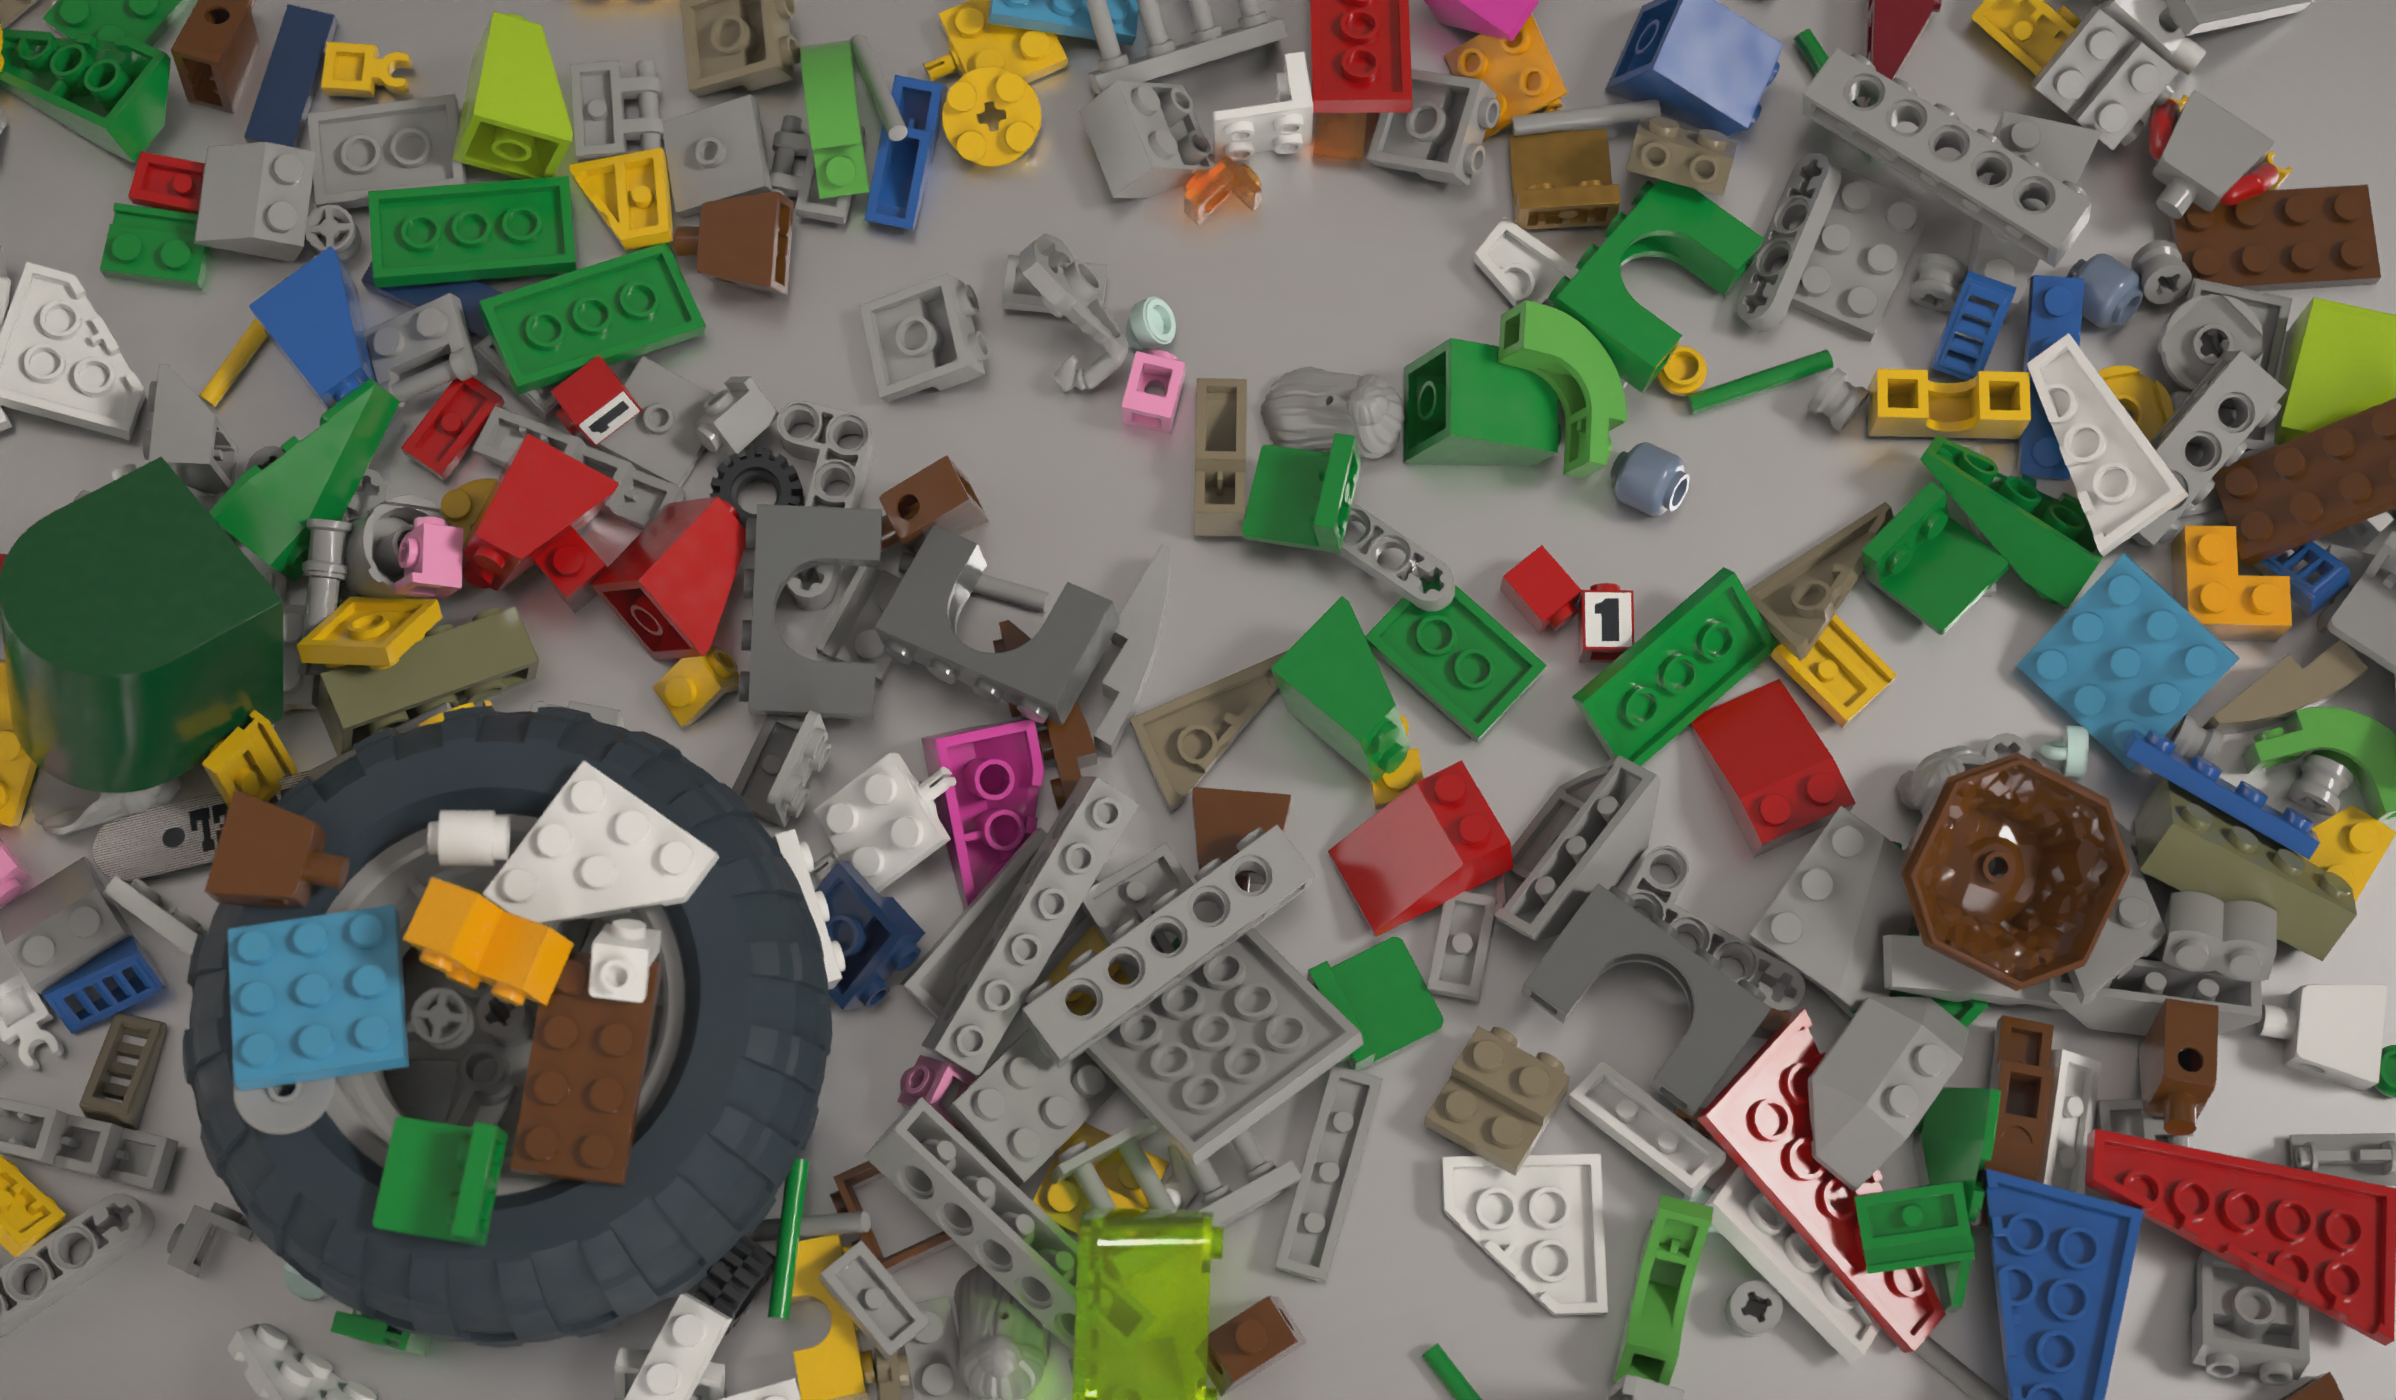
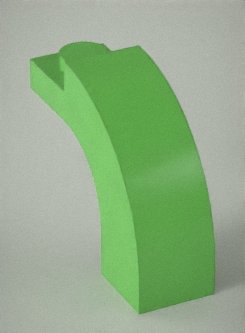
M851 41L801 46L803 86L819 197L822 199L868 193L870 190L860 126Z
M1529 300L1523 301L1501 315L1498 363L1534 372L1546 380L1555 390L1562 403L1566 420L1563 475L1582 479L1607 466V460L1612 448L1611 439L1608 436L1609 431L1627 422V408L1622 382L1611 357L1603 345L1578 320L1554 307Z
M2337 707L2299 709L2283 722L2284 727L2270 729L2255 735V742L2241 755L2248 774L2304 760L2305 756L2311 754L2332 759L2343 765L2353 774V781L2361 793L2368 815L2380 822L2396 818V734L2385 725L2364 714Z
M1661 1194L1654 1218L1650 1221L1638 1263L1624 1322L1614 1381L1618 1382L1624 1375H1631L1669 1386L1679 1357L1687 1303L1696 1268L1712 1222L1713 1207Z

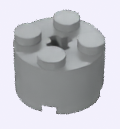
M400 495L380 503L352 523V532L347 534L344 565L349 567L348 575H346L349 590L359 597L425 598L393 593L394 583L404 577V568L400 567L398 561L401 541L405 534L414 529V519L418 517H438L445 520V526H455L453 523L449 524L439 512L441 508L434 502L420 496Z

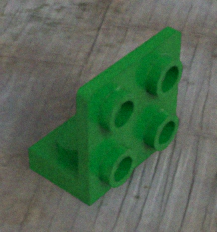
M1335 433L1331 451L1324 450L1323 452L1263 445L1260 450L1241 533L1243 538L1251 541L1341 554L1361 467V458L1355 436Z
M1932 481L1861 550L1865 578L1939 635H1944L2009 568L2008 561L1948 516L1946 492Z
M402 1116L397 1117L394 1120L373 1218V1226L380 1230L485 1247L508 1135L497 1125L474 1122V1127L469 1128Z

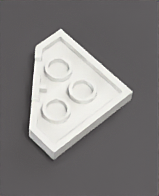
M26 262L0 332V405L130 440L145 398L143 385L135 372L132 373L120 353V347L101 316L97 315L77 276Z
M583 761L484 891L483 895L506 912L546 926H553L555 922L585 918L587 920L631 912L630 909L658 904L667 906L685 903L719 859V856L692 835Z
M1601 1154L1528 1155L1516 1176L1480 1156L1442 1157L1443 1212L1552 1316L1606 1315L1608 1313Z
M257 1323L238 1330L227 1348L234 1359L242 1362L246 1359L249 1367L244 1375L259 1397L267 1399L270 1396L272 1400L376 1399L375 1393L368 1387L355 1381L347 1383L331 1372L333 1369L332 1365L324 1358L311 1352L303 1354L288 1344L289 1337L283 1331L270 1324L262 1323L260 1325Z

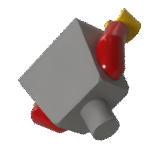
M2195 89L2189 97L2183 95L2181 100H2175L2170 97L2163 105L2155 106L2152 104L2149 153L2157 161L2152 174L2156 179L2167 185L2156 200V205L2170 217L2180 219L2192 202L2202 209L2211 212L2219 203L2233 206L2261 195L2266 190H2275L2293 170L2290 166L2287 169L2278 168L2272 161L2276 154L2273 151L2267 154L2275 141Z

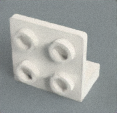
M1304 51L1284 54V72L1276 73L1278 92L1275 93L1276 103L1213 112V152L1215 158L1226 157L1230 161H1241L1251 158L1257 152L1274 150L1278 154H1290L1301 150L1304 146L1312 145L1313 101Z

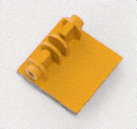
M1532 13L1513 41L1480 34L1444 54L1452 75L1482 80L1496 93V99L1500 105L1499 118L1493 128H1486L1483 141L1511 125V116L1532 114L1541 108L1544 113L1559 110L1562 107L1560 99L1568 94Z

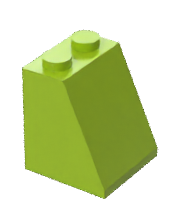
M493 11L472 58L452 160L519 179L554 177L572 142L573 131L543 26L527 21V19L517 14H502Z
M2312 298L2287 331L2278 381L2287 391L2277 401L2281 408L2276 418L2275 444H2283L2394 399L2396 393V315L2321 298Z

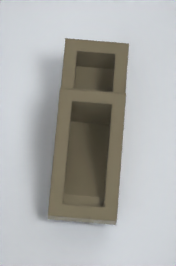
M1197 378L1194 536L1243 537L1241 530L1245 518L1247 379Z
M2341 639L2304 669L2289 653L2214 714L2202 728L2206 730L2215 728L2224 734H2234L2278 724L2285 721L2296 710L2317 707L2329 701L2356 682L2369 668Z

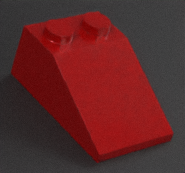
M1780 679L1707 710L1689 724L1754 858L1827 826L1840 806L1850 812L1856 804L1834 758Z
M1462 760L1413 784L1328 850L1329 857L1375 937L1443 904L1464 891L1468 892L1513 869L1511 842Z

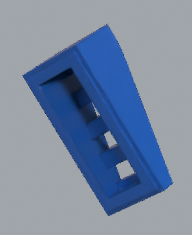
M1968 271L1938 341L1931 364L1932 367L1967 381L1973 379L1978 371H1983L2017 287ZM1970 294L1998 304L1997 308L1970 300ZM1965 313L1974 316L1976 318L1990 322V324L1972 319L1962 314ZM1957 331L1968 336L1982 340V342L1956 334L1955 332Z
M2313 541L2293 548L2294 553L2282 563L2275 560L2281 555L2278 554L2253 564L2265 576H2290L2291 599L2309 616H2312L2349 586L2350 569ZM2304 560L2307 563L2296 574L2291 571L2300 561ZM2315 572L2321 575L2312 584L2305 581Z
M131 935L42 991V995L71 1034L153 996L166 986L157 967L134 936ZM132 967L137 975L128 979L122 970ZM111 975L119 985L112 991L103 980ZM92 984L102 996L95 1002L84 990V988ZM73 993L84 1007L77 1013L73 1011L64 999Z

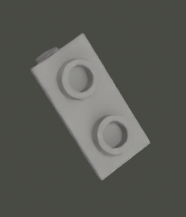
M2396 1133L2289 1135L2292 1168L2383 1186H2396Z

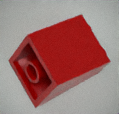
M527 433L503 467L463 544L462 577L468 583L478 588H491L499 591L535 564L534 560L570 531L575 529L578 533L589 525L613 495L619 483Z
M718 496L669 503L591 584L594 590L654 660L702 657L710 650L746 547V529L739 522L740 516L730 503L720 499Z

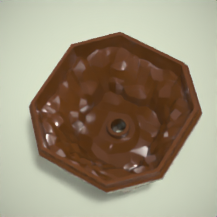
M2017 752L1945 779L1931 806L1924 813L1909 845L1904 850V859L1899 877L1905 889L1924 946L2014 991H2018L2085 966L2124 887L2131 868L2109 799ZM1993 858H1995V867L1993 872L1990 874L1988 871V864Z

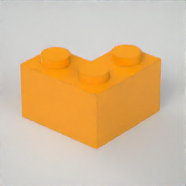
M2185 525L2172 540L2173 597L2221 641L2277 642L2292 626L2290 576L2238 575L2236 526Z
M431 877L403 938L422 951L419 958L421 962L446 972V978L474 990H477L480 982L493 986L491 994L518 1006L523 1005L525 998L547 1005L574 943L549 926L503 911L474 891Z

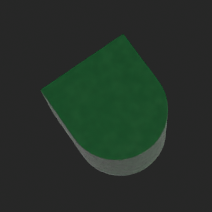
M162 456L38 520L11 547L0 573V612L11 720L15 735L26 754L35 764L51 776L69 785L95 792L126 793L141 791L167 783L200 765L219 741L226 739L238 726L244 730L252 722L249 715L254 710L266 717L271 724L283 718V600Z

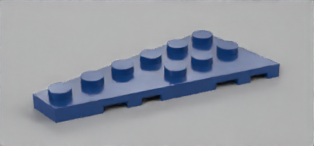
M1985 1169L1982 1174L2008 1400H2105L2144 1210Z

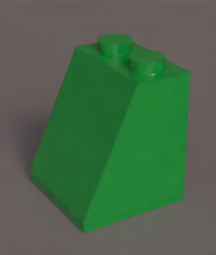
M1450 338L1404 367L1405 420L1403 428V463L1535 466L1558 453L1562 437L1561 425L1558 423L1559 397L1551 385L1536 373L1498 363L1499 346Z
M1341 596L1271 667V671L1287 711L1376 783L1385 773L1394 772L1403 763L1410 745L1397 706L1351 604Z

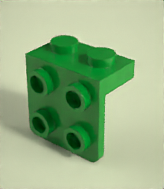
M1391 937L1333 967H1330L1328 961H1325L1308 970L1307 980L1361 1032L1364 1044L1340 1061L1342 1063L1347 1060L1352 1070L1359 1071L1439 1031L1443 1026L1444 1019L1430 991L1427 990V985L1405 943L1398 937Z

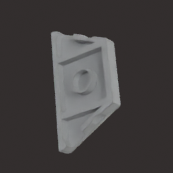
M2123 844L2131 872L2085 966L2067 972L2081 1005H2086L2096 998L2097 992L2112 979L2116 978L2119 980L2129 972L2137 959L2150 955L2164 943L2167 935L2165 925L2129 845Z

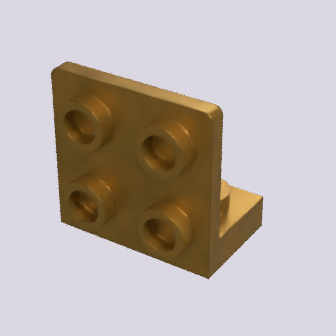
M1605 129L1554 131L1513 136L1511 134L1509 136L1515 224L1523 230L1610 225L1618 214L1621 202L1619 184H1612L1608 133Z

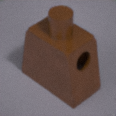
M198 0L171 49L188 102L232 114L235 113L259 49L260 40L251 13L256 0Z
M765 192L705 202L700 209L699 227L678 226L674 233L675 253L677 256L697 257V273L713 281L778 295H787L794 201L779 192Z
M948 455L884 492L879 497L886 512V515L882 516L881 551L901 541L913 554H917L933 525L960 535L989 521L967 476Z
M1193 787L1192 809L1198 871L1216 858H1219L1224 863L1239 852L1236 845L1257 828L1261 827L1264 833L1278 825L1285 832L1290 811L1291 794ZM1242 871L1235 877L1237 885L1247 892H1250V884L1264 885L1261 876L1254 871Z
M234 790L204 892L217 903L225 905L301 909L305 908L309 902L313 884L342 889L348 875L349 858L323 851L327 834L317 823L244 792Z
M2166 998L2139 1047L2143 1111L2150 1116L2164 1117V1130L2168 1134L2186 1136L2194 1133L2197 1129L2196 1120L2215 1089L2218 1049V1006Z
M1268 1296L1207 1334L1193 1352L1222 1397L1298 1349L1307 1341L1280 1298Z

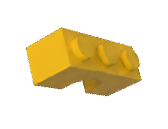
M1877 369L1867 388L1870 392L1868 396V436L1936 437L1938 434L1944 438L2019 439L2031 421L2029 372L1978 371L1973 379L1965 382L1936 383L1928 380V370Z
M828 1235L799 1241L791 1304L802 1301H817L824 1304L829 1309L831 1315L830 1331L820 1344L812 1348L793 1351L801 1400H855L870 1397L868 1383L877 1382L872 1351L862 1352L859 1336L860 1328L818 1279L821 1272L852 1248V1245L844 1247L840 1235Z

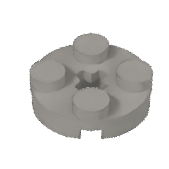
M2211 294L2198 296L2185 301L2169 315L2163 325L2162 335L2158 340V352L2162 357L2164 368L2169 376L2179 386L2192 392L2227 351L2242 350L2260 366L2263 353H2261L2263 330L2256 314L2241 300L2226 295ZM2204 332L2209 336L2218 332L2224 338L2219 344L2223 351L2220 357L2214 354H2209L2205 357L2201 353L2200 349L2203 343L2200 337Z

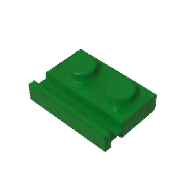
M114 203L113 223L109 225L100 271L104 277L202 290L211 247L194 244L198 214Z
M1962 1180L1855 1195L1867 1274L1975 1259Z
M353 1309L352 1314L336 1310L330 1332L352 1339L407 1351L427 1357L432 1339L430 1336H420L401 1331Z

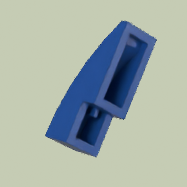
M895 75L891 94L908 132L902 140L893 141L888 137L882 124L864 221L909 230L915 229L942 121V110L948 91L946 85Z

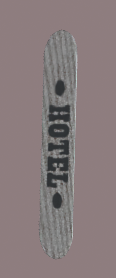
M309 770L297 772L294 776L291 774L285 775L279 781L282 788L268 803L277 806L276 803L289 789L305 777L313 783ZM219 791L152 806L143 813L130 814L126 817L106 822L94 840L93 858L95 864L110 879H113L116 875L123 881H132L135 878L141 879L213 862L229 808Z

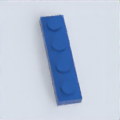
M2031 276L2024 372H2029L2030 374L2027 363L2068 333L2080 347L2084 278ZM2030 374L2031 421L2018 441L2016 477L2023 473L2035 479L2070 480L2069 469L2065 465L2056 435L2047 418Z
M2136 729L2132 730L2123 745L2125 756L2308 860L2311 858L2320 841L2316 832L2311 830L2314 822L2290 807H2286L2284 812L2281 813L2265 803L2268 796L2256 787L2244 781H2241L2236 787L2219 777L2223 771L2218 766L2198 755H2195L2192 761L2174 752L2177 746L2175 742L2155 730L2149 729L2146 735Z

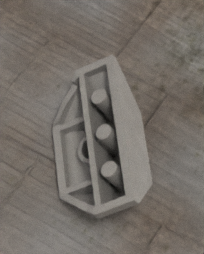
M1617 756L1607 761V766L1590 770L1559 786L1511 847L1513 869L1496 877V897L1498 898L1497 905H1495V917L1498 921L1534 941L1543 940L1561 934L1598 883L1607 890L1611 886L1618 887L1648 848L1660 786L1658 775L1621 756Z
M2163 944L2147 957L2137 959L2129 972L2119 980L2116 978L2112 979L2097 992L2096 998L2086 1005L2080 1004L2068 973L2049 979V996L2087 1028L2092 1030L2146 1036L2166 998L2218 1006V1035L2258 1023L2262 1018L2261 981L2235 980L2220 974L2216 970L2190 972L2174 968L2162 961Z
M1869 997L1865 999L1808 1078L1810 1121L1814 1139L1811 1142L1812 1158L1852 1191L1857 1190L1908 1139L1964 1058L1969 1029L1930 997Z

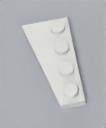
M1505 216L1476 251L1473 260L1514 307L1525 300L1552 307L1553 304L1548 301V297L1557 283L1565 275L1572 280L1579 272L1574 264ZM1620 378L1624 389L1628 383Z
M2069 333L2027 363L2045 413L2059 443V449L2065 465L2068 467L2076 487L2080 504L2091 526L2095 543L2102 556L2108 554L2189 496Z
M1735 1162L1705 1204L1706 1206L1713 1207L1711 1224L1825 1338L1830 1346L1849 1364H1852L1864 1356L1881 1327Z

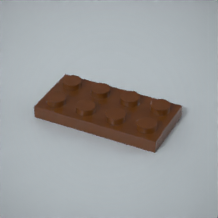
M2368 185L2266 190L2261 195L2233 206L2219 203L2211 212L2202 209L2192 202L2180 219L2168 216L2171 241L2182 255V261L2189 268L2192 279L2195 278L2254 291L2376 285L2381 279Z
M2396 398L2218 470L2212 479L2215 482V487L2229 526H2236L2237 548L2241 560L2246 567L2396 508Z
M571 951L547 1005L539 1003L510 1169L518 1173L625 1187L662 965L660 962L653 961L649 967L647 996L643 1002L592 997L589 994L592 953Z

